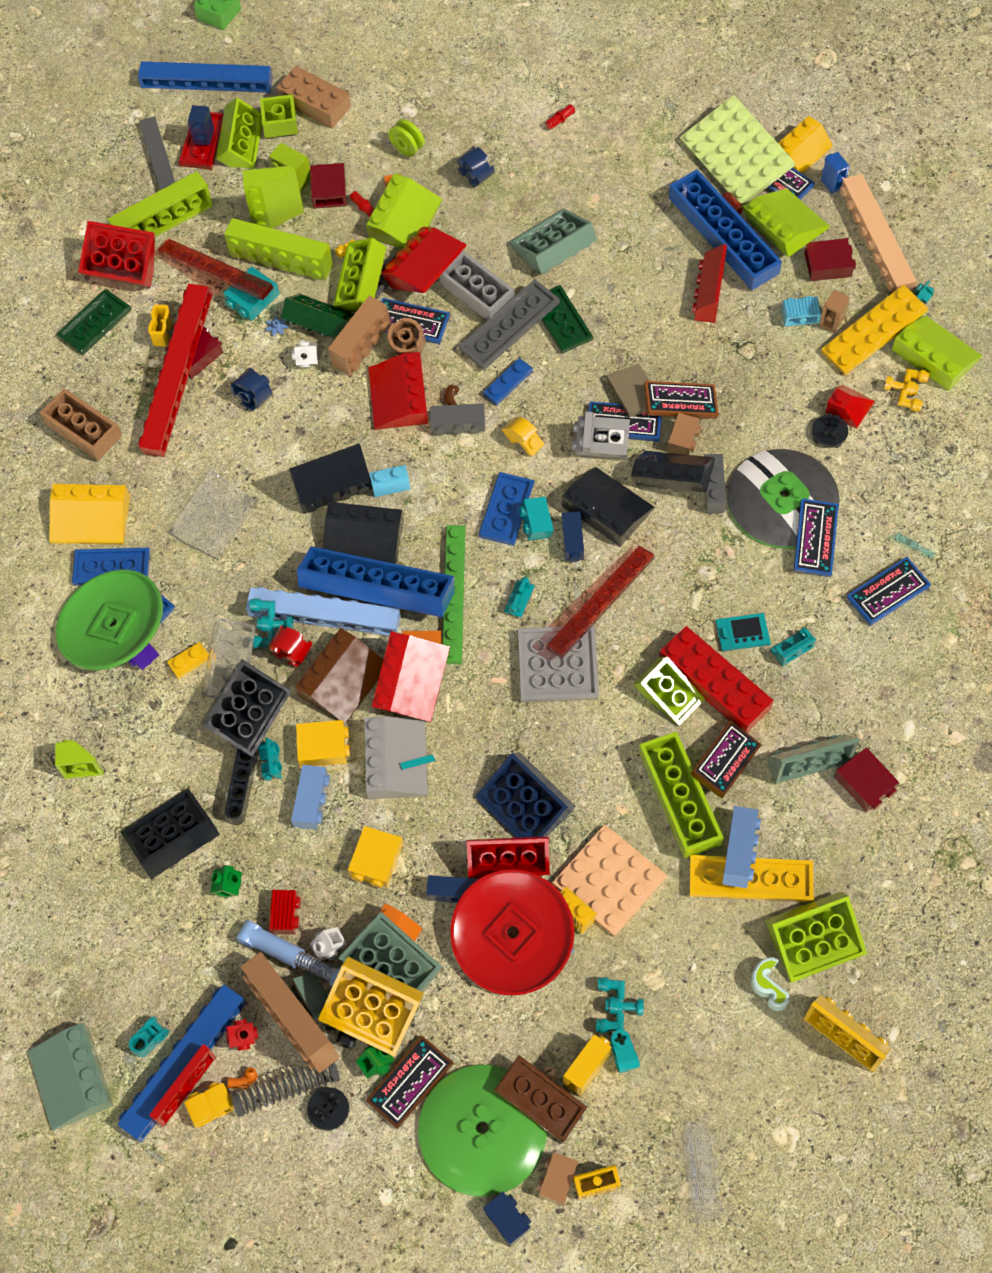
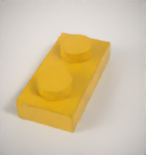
M198 642L167 661V663L179 679L211 658L201 642Z

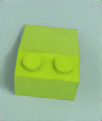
M667 656L658 657L633 683L650 703L677 726L705 700L701 693Z

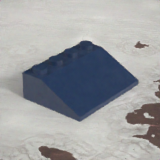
M514 752L510 754L475 796L516 838L547 837L576 807L522 753Z

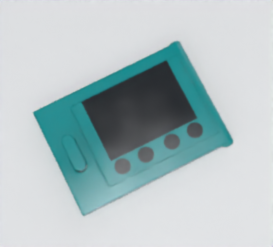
M764 613L715 619L722 652L771 645Z

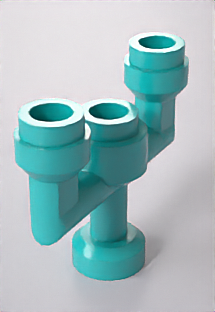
M260 598L250 599V610L260 611L268 609V616H262L257 620V628L268 632V638H261L260 636L250 637V648L260 649L261 647H268L275 635L274 628H279L280 625L285 629L286 627L293 629V617H287L285 620H274L275 601L261 600Z
M608 977L598 978V990H602V992L617 990L616 997L606 999L605 1011L609 1012V1014H616V1021H608L606 1018L597 1019L596 1032L607 1033L608 1031L619 1029L624 1030V1013L622 1010L636 1011L637 1015L643 1016L644 999L638 998L636 1002H623L625 998V980H611Z

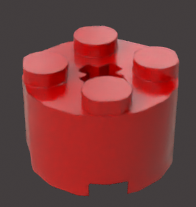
M280 625L268 647L272 651L270 653L277 659L282 657L288 660L287 663L290 666L297 668L303 663L313 643L310 640L308 642L303 640L302 637L304 635L290 627H286L284 630L283 626Z

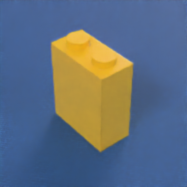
M343 720L296 724L297 756L300 768H302V765L347 764V757L350 756V746L346 745V738H349L348 726L345 727Z
M364 826L348 868L351 879L357 882H363V880L370 882V885L376 888H382V886L388 888L404 844L402 837Z
M594 1034L564 1074L563 1084L581 1097L610 1057L612 1048L609 1046L610 1042L603 1036L597 1037Z

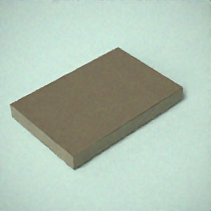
M640 364L606 375L608 383L629 418L647 412L644 382L649 381Z

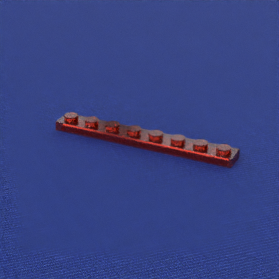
M169 238L158 249L159 254L261 300H264L274 289L272 283Z
M639 545L547 644V650L563 659L654 560V554Z

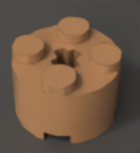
M401 318L395 324L393 323L388 330L389 343L397 355L412 352L421 353L423 351L426 337L417 321L411 318Z

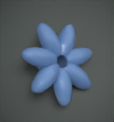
M275 316L274 321H267V324L270 326L266 328V331H272L273 336L276 335L277 331L283 335V329H287L289 326L284 324L285 319L278 320V317Z

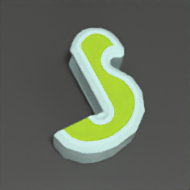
M769 957L762 959L755 966L750 977V986L759 996L769 997L767 1003L769 1008L774 1011H781L786 1008L789 1002V993L768 977L779 959Z

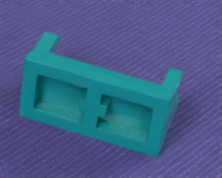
M803 627L798 633L782 643L775 644L770 651L783 667L814 648L816 639L807 628Z

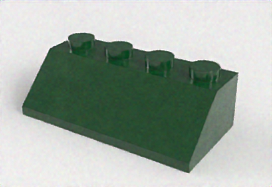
M300 293L285 298L281 318L285 319L287 323L301 325L305 330L317 331L318 335L333 337V340L336 339L354 316L352 312L335 308L333 305Z

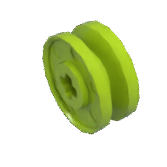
M399 119L395 126H392L388 131L391 143L405 156L413 157L425 144L421 131L409 120Z

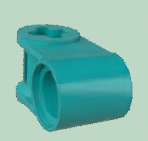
M153 1016L130 1038L129 1048L135 1056L145 1057L168 1036L170 1031L167 1028L164 1029L157 1022V1018ZM145 1042L142 1049H135L137 1043Z
M623 1029L614 1031L610 1039V1046L612 1047L614 1061L619 1074L639 1068V1059L629 1033ZM618 1036L620 1039H624L622 1045L619 1042H615Z

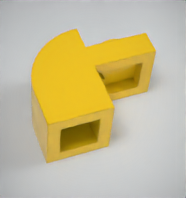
M513 417L501 429L511 443L519 442L529 456H533L544 445V442L536 433L537 429L535 426L522 417Z

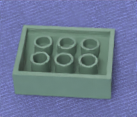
M563 208L509 241V245L534 271L544 274L554 266L563 263L567 258L576 255L580 250L589 247L597 238L592 222Z
M832 735L827 740L821 742L815 740L803 747L800 745L794 746L789 751H776L769 756L767 764L775 784H779L846 764L852 759L859 740L848 735Z
M382 912L375 917L339 957L342 964L347 957H350L421 992L425 991L442 968L438 962Z
M83 1022L59 1032L28 1051L52 1131L114 1106L90 1030Z

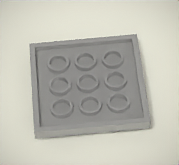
M595 625L518 629L521 702L599 699Z

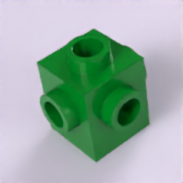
M223 865L222 868L215 869L211 876L210 893L223 898L238 896L242 872L234 870V867L230 865Z
M369 1045L355 1062L368 1079L377 1074L382 1076L387 1073L394 1058L392 1055Z

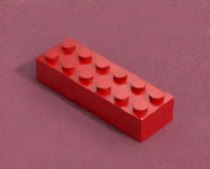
M685 626L660 650L659 657L667 656L701 693L706 702L728 721H733L745 732L748 733L772 709L774 700L689 627Z

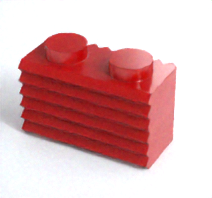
M272 890L268 928L271 934L295 935V930L299 929L300 917L297 916V909H301V897L298 896L296 890Z

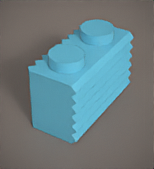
M806 296L801 299L788 298L782 302L781 312L784 326L820 323L822 314L817 296Z
M404 464L395 468H385L384 470L381 469V471L370 472L374 497L410 490L409 477L406 465Z

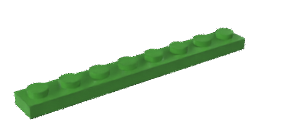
M447 525L445 574L454 576V595L444 613L443 645L450 647L446 665H462L465 525Z

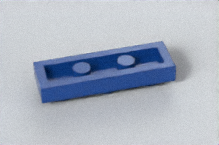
M517 359L483 392V396L497 406L533 372V368L522 359Z

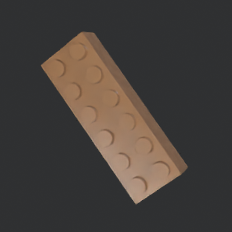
M259 952L241 966L245 973L242 975V978L248 987L256 995L260 1003L268 1011L275 1023L278 1024L281 1031L290 1040L311 1070L315 1067L320 1074L340 1058L331 1042L262 952Z

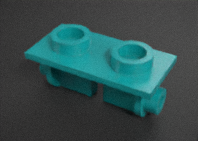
M929 280L924 284L920 283L914 289V295L925 304L934 294V289L927 286L930 282Z
M523 577L517 580L504 609L505 613L522 618L535 588V585L529 583V578Z
M265 738L266 741L261 742L258 747L260 760H267V762L261 764L262 777L265 781L272 780L273 776L282 779V765L279 760L280 748L277 742Z

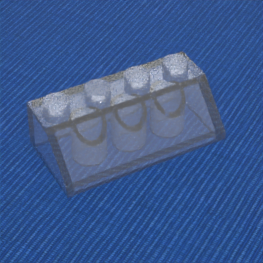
M222 617L217 619L213 626L202 696L216 698L236 664L242 659L250 664L256 626Z

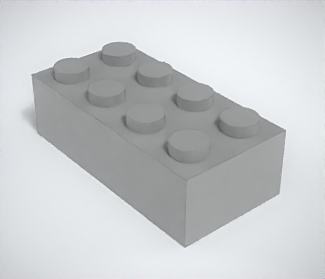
M462 251L439 277L440 285L487 321L515 297L512 287L465 251Z

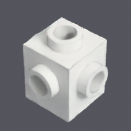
M303 340L295 345V349H292V359L296 360V365L310 367L311 364H318L317 343H309L308 340Z
M338 927L318 932L315 935L316 938L310 943L318 960L321 961L336 959L340 955L339 952L347 945Z

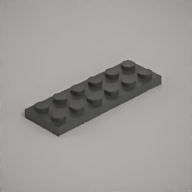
M534 279L459 345L460 351L481 369L485 370L560 303V299Z

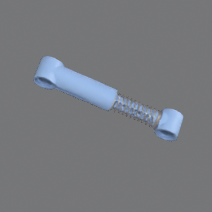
M249 920L244 922L235 937L247 947L255 948L293 968L299 967L318 978L320 977V979L329 982L331 987H333L341 967L337 969L327 965V963L324 964V962L318 961L315 957L312 958L311 955L309 956V954L305 953L304 949L263 930L260 926Z

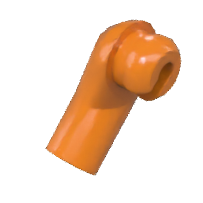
M249 1067L241 1078H229L228 1088L242 1089L243 1087L248 1089V1085L251 1086L257 1080L258 1074L256 1069Z

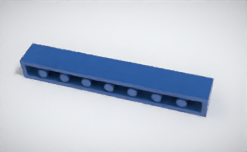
M141 61L138 79L141 88L271 93L273 75L271 66Z
M226 985L215 990L211 1002L202 1007L198 1019L187 1027L186 1035L182 1040L179 1039L174 1044L173 1052L170 1056H166L161 1061L160 1069L157 1073L152 1074L148 1078L147 1086L144 1090L135 1095L132 1100V1106L120 1115L117 1125L139 1142H143L157 1123L149 1116L200 1047L204 1044L212 1050L225 1033V1027L231 1025L246 1005L244 998Z

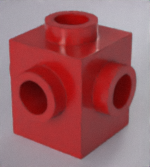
M247 1019L234 1021L233 1026L225 1027L228 1048L237 1047L238 1051L250 1049V1045L255 1044V1039H258L257 1027H253V1023H247ZM241 1031L245 1034L244 1039L240 1038L239 1034Z

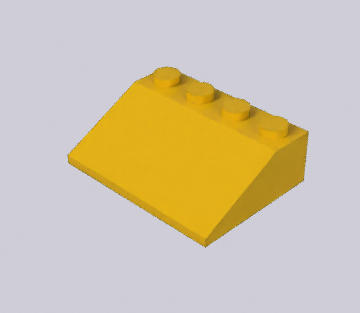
M52 484L49 542L124 545L130 494L126 485Z
M347 957L318 1020L395 1057L424 993Z
M820 995L811 1004L804 1020L870 1071L874 1072L891 1049L888 1046V1042L882 1037H876L870 1033L871 1030L865 1024H859L853 1020V1016L848 1011H841L835 1006L836 1003L827 996L824 998Z

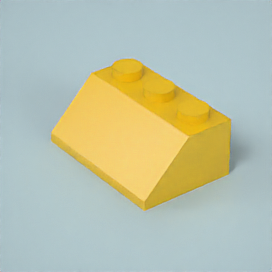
M810 116L805 118L778 143L794 160L795 166L792 168L801 174L806 172L833 146L822 124Z

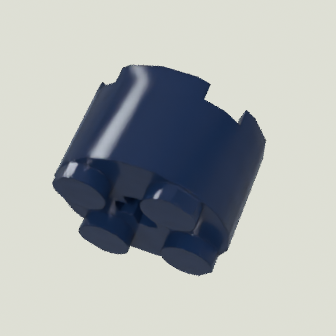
M474 146L456 160L459 165L457 168L459 174L462 177L466 176L473 188L479 186L495 172L494 166H490L487 162L489 157L479 147L475 148Z
M250 367L230 385L233 396L237 395L242 400L240 404L251 411L258 409L273 394L269 386V379L265 375H259Z

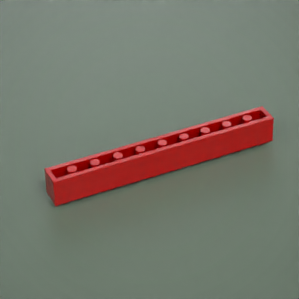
M188 283L187 289L183 292V302L178 309L179 316L173 325L174 332L168 342L169 349L167 354L164 355V365L158 376L159 382L154 388V398L148 409L149 415L144 421L143 435L140 436L138 442L139 448L145 454L165 457L213 294L208 286Z

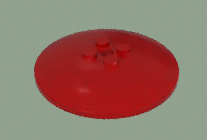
M509 869L493 872L480 878L464 892L452 916L450 937L458 964L473 982L493 993L516 996L532 993L545 987L561 973L573 949L575 928L569 905L553 884L534 873ZM512 926L517 927L519 930V935L516 938L508 936V929Z

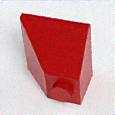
M841 385L836 388L828 400L825 413H831L835 416L839 415L846 424L858 429L875 400L845 385Z

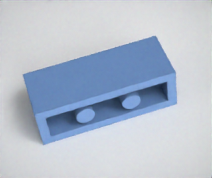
M302 765L291 819L293 827L317 830L318 824L322 823L323 812H321L322 805L326 804L327 799L325 788L326 786L329 787L330 775H328L325 767Z

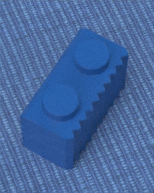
M839 152L825 157V164L822 170L821 182L827 186L828 191H831L830 193L832 194L840 190L844 178H848L850 165Z

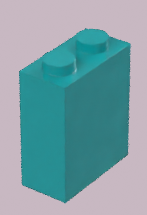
M251 266L223 294L225 304L230 309H235L241 317L253 321L280 293L277 283Z

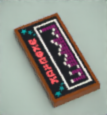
M644 382L647 415L677 417L678 413L696 418L715 419L719 416L715 384Z

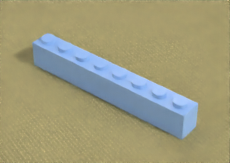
M263 587L250 589L246 605L248 616L261 618L262 616H268V609L260 611L250 610V599L260 598L261 600L275 601L274 620H285L287 617H293L294 623L337 629L341 627L344 630L390 636L391 631L398 632L401 619L400 608L378 606L375 603L364 604L356 600L343 601L335 597L329 599L319 595L307 596L299 592L272 591Z

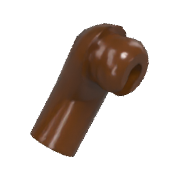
M451 384L446 388L444 400L447 405H458L454 399V396L459 392L457 385Z

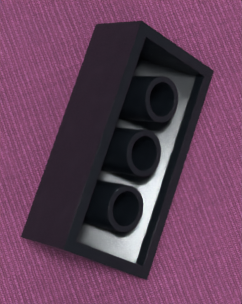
M644 451L635 459L631 477L639 486L707 493L715 458Z

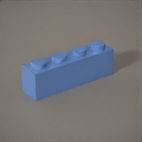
M734 806L723 885L747 888L748 881H753L754 869L750 868V866L755 864L757 852L753 851V847H757L759 838L755 831L760 830L761 818H757V809Z

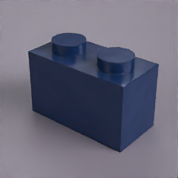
M192 105L188 124L193 143L210 145L214 126L209 107Z
M503 1191L483 1207V1211L511 1247L531 1230L529 1226L531 1220L524 1211L520 1214L515 1207L518 1205L511 1194L506 1195Z

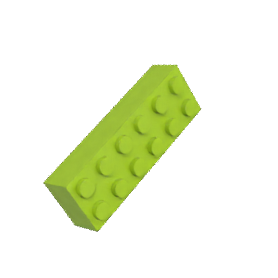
M196 171L159 190L155 194L144 198L140 202L129 206L125 210L114 214L107 220L110 225L154 232L155 237L209 209L213 206L208 184L199 172Z
M235 218L231 219L224 233L229 255L234 258L246 259L253 263L257 262L267 267H275L283 271H290L298 275H305L326 281L333 266L329 243Z
M677 731L640 744L639 755L684 859L690 857V855H697L721 846L724 837L699 781L690 774L693 767Z

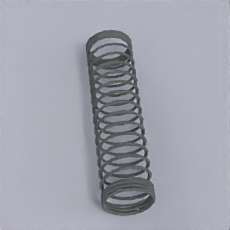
M335 1062L329 1066L331 1079L326 1069L323 1070L324 1080L315 1069L318 1084L312 1070L307 1065L311 1085L303 1066H301L305 1089L296 1068H294L298 1090L290 1071H287L292 1094L283 1073H281L286 1097L275 1075L279 1099L268 1077L273 1102L262 1080L266 1104L255 1082L260 1107L257 1104L251 1086L248 1085L253 1109L242 1087L247 1112L242 1105L238 1091H231V1099L237 1116L240 1118L245 1114L248 1115V1106L252 1112H255V1104L259 1110L262 1109V1103L267 1108L268 1099L272 1105L275 1104V1098L281 1103V1094L285 1100H288L287 1090L292 1098H294V1089L300 1096V1085L304 1093H307V1084L313 1091V1080L317 1088H320V1079L323 1085L326 1086V1075L332 1084L333 1081L335 1083L340 1081Z

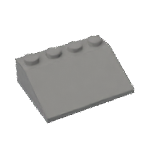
M387 716L365 717L366 792L368 799L428 796L427 763L404 770L400 766L402 762L426 756L425 721Z

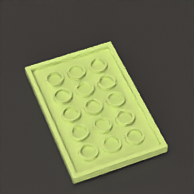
M735 95L731 96L680 137L681 141L740 208L795 166L794 160Z

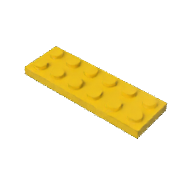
M902 285L824 346L821 352L846 376L907 326L928 311V307L905 285Z
M690 855L689 897L813 902L812 860L756 858L755 864L750 866V868L754 869L753 881H748L747 888L722 884L726 863L725 856Z

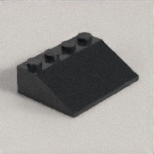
M360 443L289 468L295 494L303 514L328 506L329 502L347 500L354 495L363 494L372 489L370 475Z
M597 467L574 482L562 495L563 508L569 512H580L582 521L620 547L655 508Z
M329 502L325 518L322 549L396 564L404 523L403 511L400 509Z
M242 659L236 664L197 729L213 739L253 757L292 691Z
M189 788L120 831L150 879L160 875L220 835L212 820Z

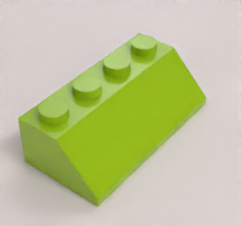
M238 97L225 106L216 159L228 167L254 168L262 127V116L260 111Z
M374 238L348 242L333 307L357 312L369 295L375 298L387 248L385 245Z

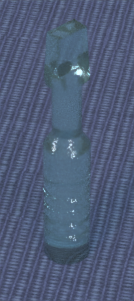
M897 533L895 540L913 549H918L931 558L936 554L900 533Z

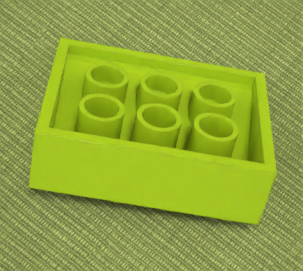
M295 165L243 170V188L253 224L274 228L304 213Z
M394 173L366 224L368 238H374L403 249L407 242L418 233L420 228L423 226L429 227L442 202V198L411 178Z
M788 189L757 196L743 206L746 220L787 257H790L830 228L829 224Z
M926 315L907 326L895 338L892 351L917 369L930 372L929 377L948 391L983 356Z
M843 892L835 893L765 920L772 942L791 983L867 954L850 898Z

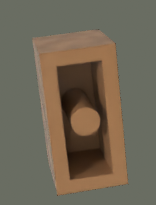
M834 290L824 304L819 326L835 333L845 319L850 297Z
M678 413L668 442V453L689 455L690 451L694 452L696 441L694 440L695 437H699L702 426H699L700 418Z
M553 1152L552 1158L548 1156L544 1169L547 1170L545 1178L540 1177L536 1189L540 1191L539 1198L564 1207L578 1161Z

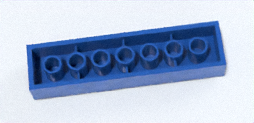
M698 169L670 184L669 199L713 248L723 244L727 245L726 263L751 290L780 274L782 264L780 258Z
M312 546L297 569L298 587L437 617H443L454 595V576Z

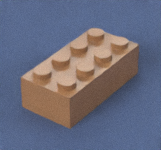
M295 66L276 87L278 96L293 94L297 111L331 129L351 108L348 92L298 66Z
M370 295L328 348L333 367L349 376L359 369L360 363L369 356L373 346L379 343L383 333L387 332L391 326L386 304Z
M65 388L40 412L46 426L97 461L122 437L116 423Z

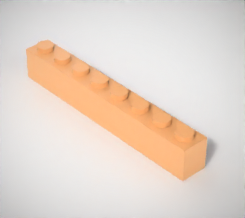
M863 174L844 178L840 187V194L845 198L847 208L851 210L853 220L858 224L860 234L865 238L867 248L871 250L873 260L878 264L880 274L887 282L888 290L893 293L902 285H905L911 292H914L917 280Z

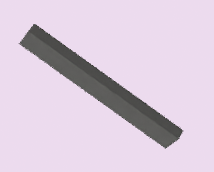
M154 116L139 120L159 188L162 190L174 183L175 179Z

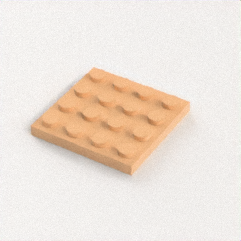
M604 825L552 884L560 892L565 887L574 892L597 913L595 921L615 937L667 878V875L608 826Z

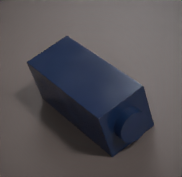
M580 512L562 513L565 561L578 562L584 560Z
M428 875L427 901L458 903L464 892L477 879Z

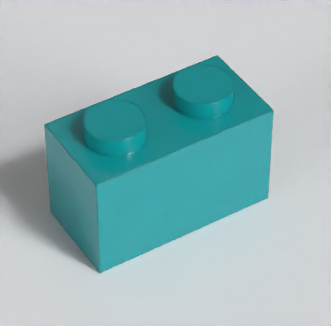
M546 497L524 499L519 507L520 517H523L524 534H527L528 541L550 538L554 529Z

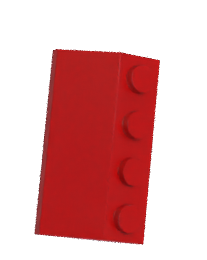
M725 244L705 252L704 260L700 259L699 270H702V273L697 276L696 284L700 286L695 289L694 299H697V303L693 302L692 313H695L694 321L716 322L727 249Z
M549 837L467 840L468 878H482L493 872L509 869L524 870L539 876L550 875Z

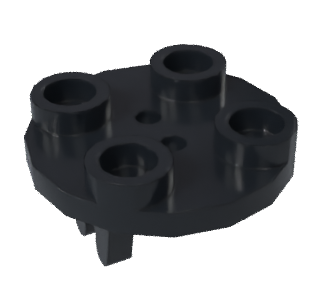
M829 413L828 415L820 416L812 426L813 441L824 447L839 448L848 437V426L839 415L835 416Z
M325 1087L319 1089L308 1101V1118L320 1130L331 1132L338 1129L349 1116L350 1106L348 1099L342 1091L336 1088Z

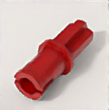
M568 104L561 111H556L555 115L545 122L547 128L553 129L560 123H564L568 117L575 114L574 106Z
M357 191L351 193L350 199L358 206V209L371 217L375 208L370 204V201L364 199Z

